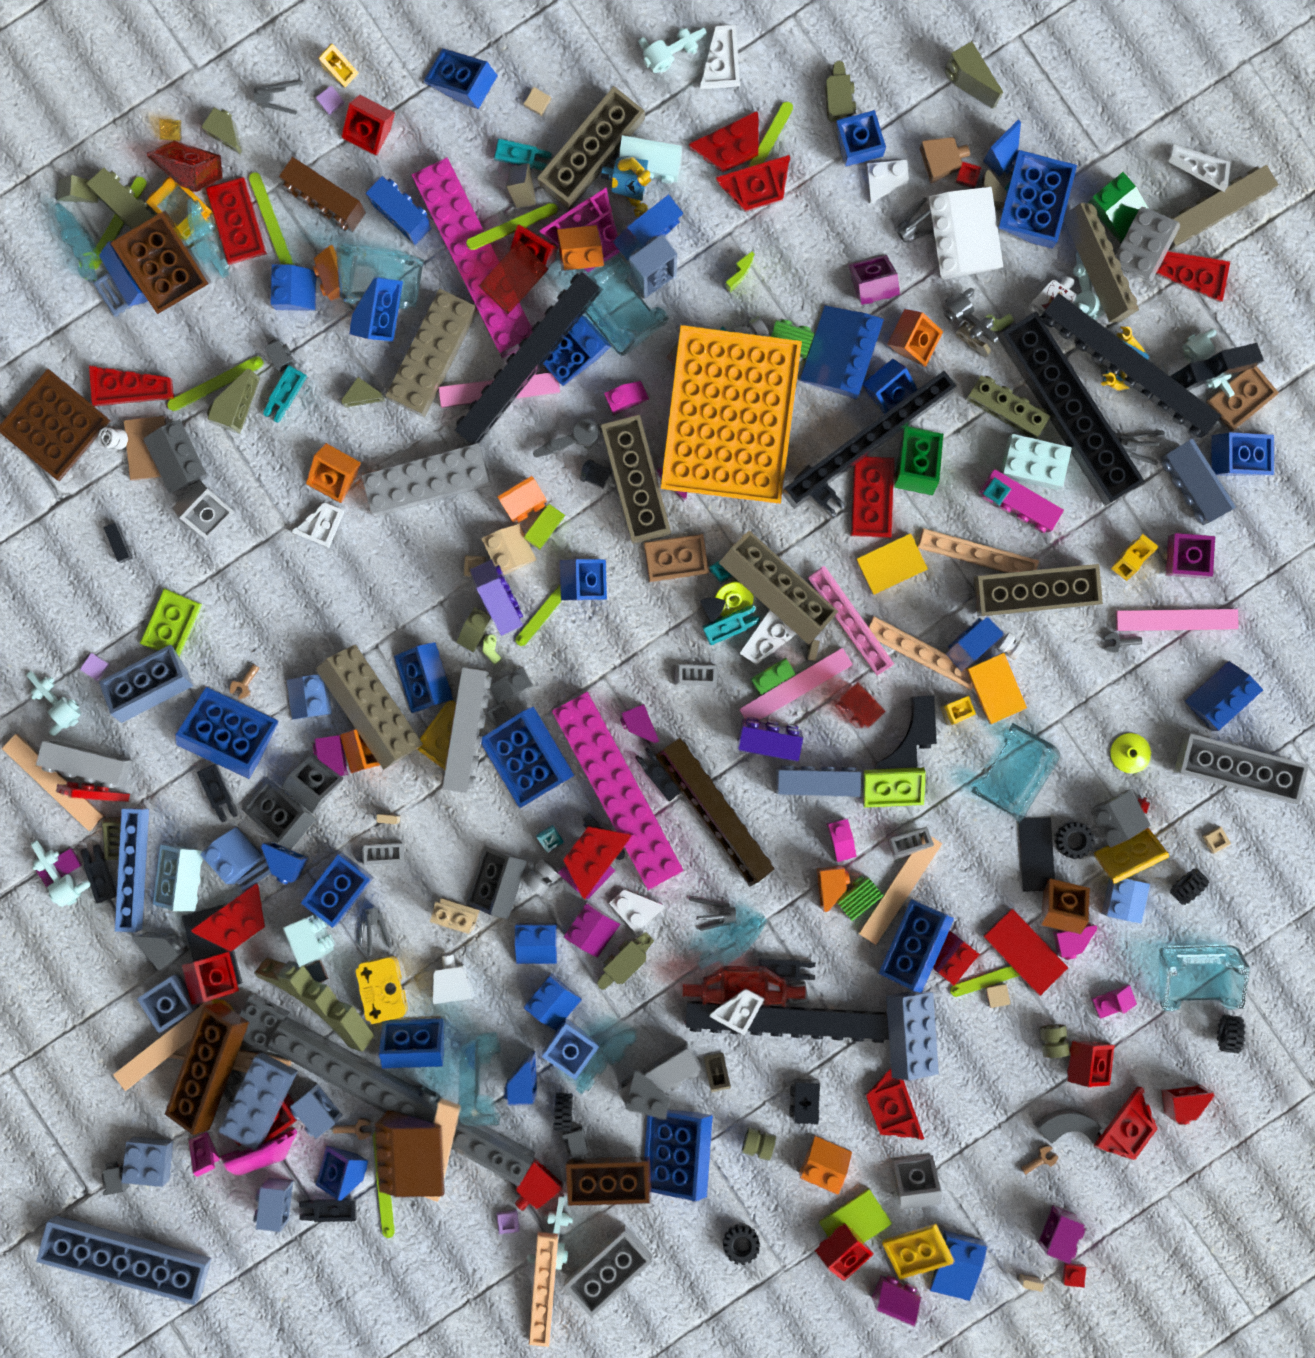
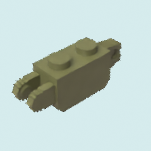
M839 60L834 62L832 76L826 80L825 85L827 119L830 122H834L836 132V120L851 117L856 113V102L852 101V94L855 91L854 81L851 82L850 74L846 75L845 63Z
M645 931L635 940L631 939L629 942L625 940L618 947L620 951L615 956L611 954L603 962L605 964L603 968L605 972L597 981L598 987L606 989L614 981L617 984H624L646 962V951L654 942V939Z

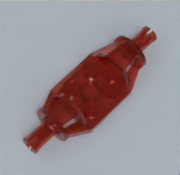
M723 966L709 976H703L701 984L683 983V997H701L703 1005H706V1002L723 1004L746 988L764 998L762 1002L764 1005L781 1004L782 1007H785L787 998L805 999L806 987L787 986L785 978H780L766 967ZM720 981V989L708 990L709 985ZM768 982L779 986L780 991L768 990Z

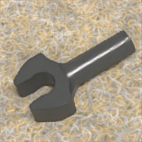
M1117 632L1109 633L1103 637L1104 640L1112 639L1114 641L1113 646L1104 648V650L1110 653L1118 652L1121 646L1141 645L1143 642L1141 636L1120 638Z

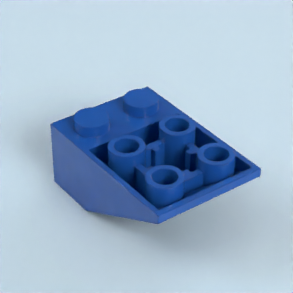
M582 316L545 361L544 365L558 382L565 386L597 361L612 346L586 316Z

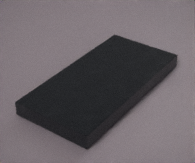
M223 905L183 915L182 920L193 961L229 952L237 985L243 983L235 951L222 948L191 931L222 909Z

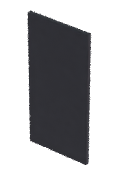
M1051 817L1018 819L1023 892L1044 891L1049 879L1055 880Z

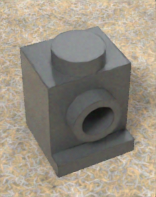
M279 338L271 340L268 343L269 345L265 347L271 361L279 372L286 370L289 365L294 366L297 364L293 356H290L292 353L288 345H283Z
M581 1126L573 1128L571 1131H563V1139H568L565 1141L567 1153L571 1152L574 1160L585 1158L589 1148L584 1127Z
M118 1161L105 1164L106 1169L102 1173V1183L106 1186V1189L102 1192L103 1196L124 1192L129 1187V1184L122 1183L124 1163L118 1164Z

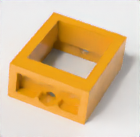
M173 174L163 181L162 186L157 191H153L149 195L146 203L157 214L161 213L162 211L157 206L177 186L197 203L198 206L178 226L175 224L186 241L213 212Z

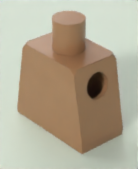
M953 137L922 141L919 147L930 184L958 171L962 165L961 159L970 156L968 145L957 147Z

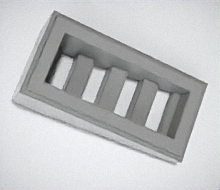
M676 664L674 666V685L716 686L717 665ZM682 669H685L684 680H682ZM690 669H693V680H690ZM698 669L701 670V681H698ZM706 670H709V681H706Z
M928 827L888 839L894 860L934 846ZM921 833L923 834L924 840L926 842L925 844H922L919 836V834ZM913 836H915L918 845L916 847L914 846L911 838ZM907 839L908 845L910 847L909 849H906L903 840ZM897 842H899L900 847H901V850H902V851H900V852H898V849H897V846H896V843H897Z
M403 843L361 845L362 865L404 863ZM393 847H396L397 859H393ZM371 848L372 860L368 861V849ZM376 848H380V860H376ZM384 848H388L389 860H385Z

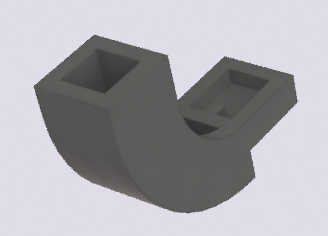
M1062 1109L1053 1111L1035 1123V1126L1051 1144L1065 1133L1073 1131L1085 1134L1093 1144L1101 1136L1099 1131L1102 1127L1088 1115L1076 1110ZM1098 1149L1102 1154H1105V1153L1107 1152V1151Z

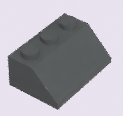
M180 419L158 428L143 438L169 494L195 484L199 479L202 481L207 478L205 469Z
M485 846L466 904L491 916L509 919L527 861Z

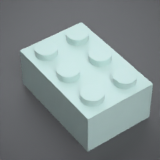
M1012 434L1007 440L1000 473L1012 480L1059 490L1064 485L1072 447Z
M315 914L284 927L299 966L319 959L334 950V940L331 934H327L325 929L327 923Z

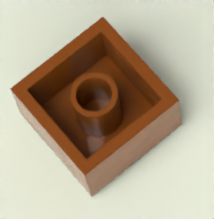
M1049 879L1043 891L1041 925L1082 934L1089 922L1090 888Z

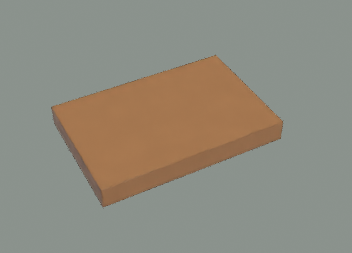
M1255 366L1252 369L1242 371L1229 382L1230 387L1234 391L1233 396L1228 398L1220 389L1206 403L1221 415L1220 419L1232 432L1278 395L1279 392L1260 369Z
M165 416L124 420V428L128 437L126 446L130 480L161 477L143 438L166 425Z
M703 534L644 542L649 583L709 574Z

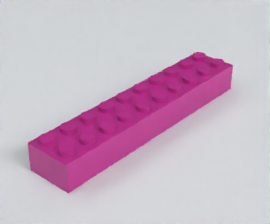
M448 157L412 174V177L501 358H504L520 349V342L532 334V327L491 244L489 243L475 250L467 247V240L483 233L484 230Z
M589 692L552 710L616 832L632 835L624 847L646 888L650 890L683 872L682 865Z

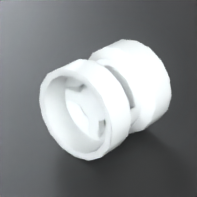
M105 427L100 430L98 440L102 447L123 449L127 444L128 437L124 430Z
M1008 632L997 649L1002 652L1006 651L1009 657L1015 660L1023 651L1026 643L1016 640L1014 635Z

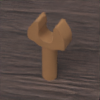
M253 664L242 681H233L230 685V693L233 694L238 687H241L242 693L238 699L247 698L251 694L248 685L260 667Z
M359 1118L355 1125H334L333 1133H355L359 1140H364L372 1132H363L361 1126H368L372 1122L367 1118Z
M1051 1145L1040 1146L1038 1148V1157L1021 1167L1025 1175L1041 1164H1048L1050 1167L1055 1165L1058 1159L1056 1154L1049 1158L1045 1156L1047 1152L1053 1149Z

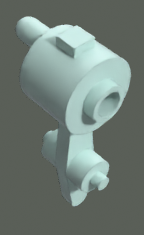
M680 28L677 35L679 41L670 46H667L663 40L649 45L645 38H640L638 42L644 51L643 62L647 68L650 67L654 73L664 72L674 61L673 53L685 48L687 53L692 52V54H695L698 47L696 41L707 35L705 28L690 34L688 29L683 30V28Z
M1077 252V265L1073 269V274L1078 277L1082 292L1075 298L1074 305L1094 320H1097L1104 314V309L1097 294L1092 291V282Z
M1210 329L1204 334L1200 333L1197 336L1193 334L1187 338V343L1182 346L1185 359L1188 362L1194 363L1209 359L1210 356L1215 354V348L1210 339L1216 335L1217 331ZM1231 375L1206 384L1208 388L1211 387L1213 389L1219 386L1228 398L1234 395V391L1227 382Z
M32 671L26 674L35 685L31 690L33 694L31 698L40 700L45 696L53 705L48 714L56 724L50 729V735L55 736L63 728L74 727L79 722L77 718L82 714L78 703L66 697L58 700L50 691L55 686L52 677H44L40 680Z
M37 840L32 842L31 846L38 856L33 861L34 865L32 868L38 871L46 869L54 883L48 886L50 899L61 907L66 904L70 906L77 902L76 898L81 896L82 891L90 887V882L85 880L77 884L68 874L61 877L53 864L58 861L57 856H59V853L53 850L46 853Z
M559 1195L557 1211L549 1210V1214L544 1216V1219L548 1220L547 1224L555 1225L554 1233L558 1234V1239L560 1225L568 1226V1223L573 1221V1218L569 1217L570 1213L562 1212L564 1195ZM558 1243L557 1270L562 1269V1263H567L568 1251L564 1250L565 1243ZM528 1255L527 1261L535 1263L536 1255Z

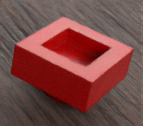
M963 161L956 183L975 188L982 167Z
M1064 1263L1063 1285L1085 1288L1086 1266Z

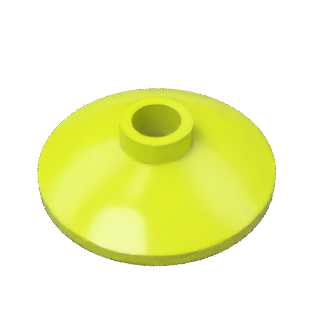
M737 581L723 585L715 595V598L725 600V606L720 614L723 617L752 605L754 599L753 594Z
M1126 733L1115 739L1110 749V757L1115 767L1120 771L1137 773L1148 765L1151 749L1148 742L1142 736L1135 733ZM1132 749L1136 752L1134 757H1131L1129 754Z

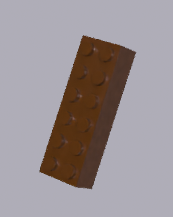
M221 1002L203 1006L164 1114L192 1135L210 1130L249 1021Z

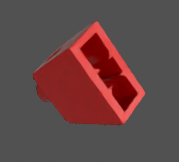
M535 1158L521 1184L517 1185L516 1191L521 1196L514 1204L521 1211H524L529 1204L535 1209H539L563 1189L564 1183Z

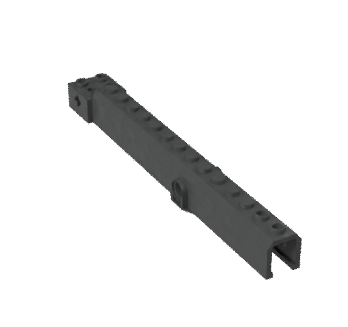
M255 993L249 996L239 1014L249 1021L243 1041L263 1052L271 1050L384 1113L391 1110L427 1122H435L438 1104L442 1098L440 1094L425 1086L411 1085L288 1018L290 1012ZM459 1111L451 1149L519 1186L534 1159L535 1152Z

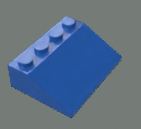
M1019 150L998 228L1032 244L1052 249L1059 239L1077 165Z
M825 305L800 381L856 400L859 396L884 319L863 312Z
M206 687L176 733V745L250 779L279 721Z
M534 706L522 711L482 737L481 744L519 808L575 776Z
M668 1110L665 1120L647 1115L644 1156H650L652 1193L694 1202L707 1197L713 1115L679 1110Z

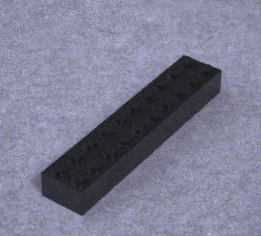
M1037 311L1002 332L998 337L999 341L1041 407L1047 411V415L1051 416L1049 419L1066 446L1072 447L1071 454L1103 504L1106 506L1144 483L1145 480Z

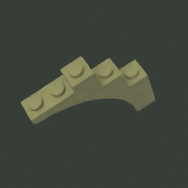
M266 958L254 972L257 978L281 988L309 1007L342 1038L349 1048L363 1052L375 1037L354 1006L339 1001L328 985L314 981L303 965L299 966L298 963L292 961L286 964Z

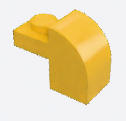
M1142 534L1126 547L1111 569L1128 581L1138 572L1143 562L1157 550L1158 545Z

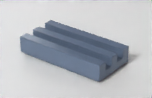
M109 272L93 282L115 317L119 316L121 312L124 313L127 308L133 307L128 306ZM108 278L125 304L122 305L107 282ZM101 283L104 284L109 294L117 304V309L114 308L109 298L103 291L102 287L100 286Z
M264 854L262 855L263 857L259 861H257L253 866H255L256 864L265 859ZM267 862L237 881L238 885L242 887L243 892L271 874L269 869L247 885L244 883V881L268 866Z

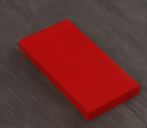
M240 177L206 187L227 263L231 265L267 254L245 178Z
M866 456L853 466L851 536L892 537L895 458Z
M1012 908L983 935L986 941L1038 996H1041L1068 969V966Z

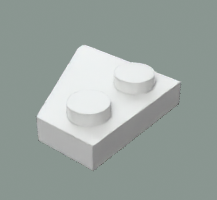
M907 160L867 163L870 204L908 182Z
M323 503L298 528L293 529L292 533L329 548L344 510Z
M626 889L622 890L609 902L635 933L665 908L661 903L634 894Z
M745 988L711 1012L710 1017L745 1036L764 998Z

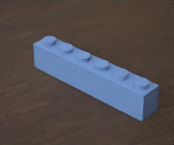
M122 809L115 932H138L143 928L149 809Z

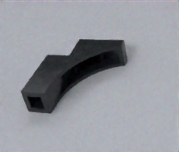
M1252 343L1223 350L1209 359L1190 363L1170 377L1190 391L1216 379L1252 369L1264 362V358L1258 343Z
M934 696L911 697L912 713L907 733L899 746L890 755L874 763L875 769L918 768L917 745H919V749L931 748V744H937Z

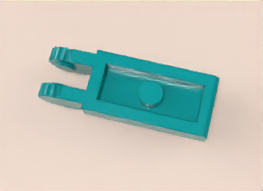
M498 139L494 160L518 166L530 164L531 169L544 170L548 164L535 161V158L538 156L544 159H551L552 153L537 149L534 146Z
M289 365L269 397V402L263 411V415L268 417L272 413L275 404H277L280 408L274 416V422L279 423L308 376Z
M749 605L740 611L737 610L703 625L702 628L710 646L746 631L747 628L759 623V616L751 617L745 621L742 618L753 613L756 610L755 606Z

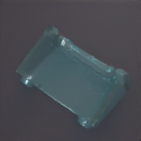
M337 243L336 255L340 297L344 299L343 302L356 304V301L362 299L373 278L379 277L403 281L399 308L407 310L408 306L416 307L424 259L398 250Z
M618 257L588 275L603 288V291L585 313L619 355L624 356L664 326L670 318L660 307L650 309L627 281L630 275L628 264L621 257Z
M1012 723L1003 733L1005 746L986 777L974 780L971 786V793L1020 822L1055 768L1061 754L1055 745Z
M1232 945L1167 946L1160 948L1158 955L1160 1005L1163 1011L1178 1010L1181 1007V1001L1220 1000L1221 1004L1229 1010L1245 1008L1250 966L1239 948Z
M497 1032L482 1033L460 1048L458 1104L461 1106L458 1117L464 1125H500V1114L496 1113L495 1101L490 1096L480 1095V1064H491L493 1055L501 1053V1042Z

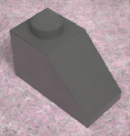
M522 667L493 683L490 690L499 704L534 685L526 669Z

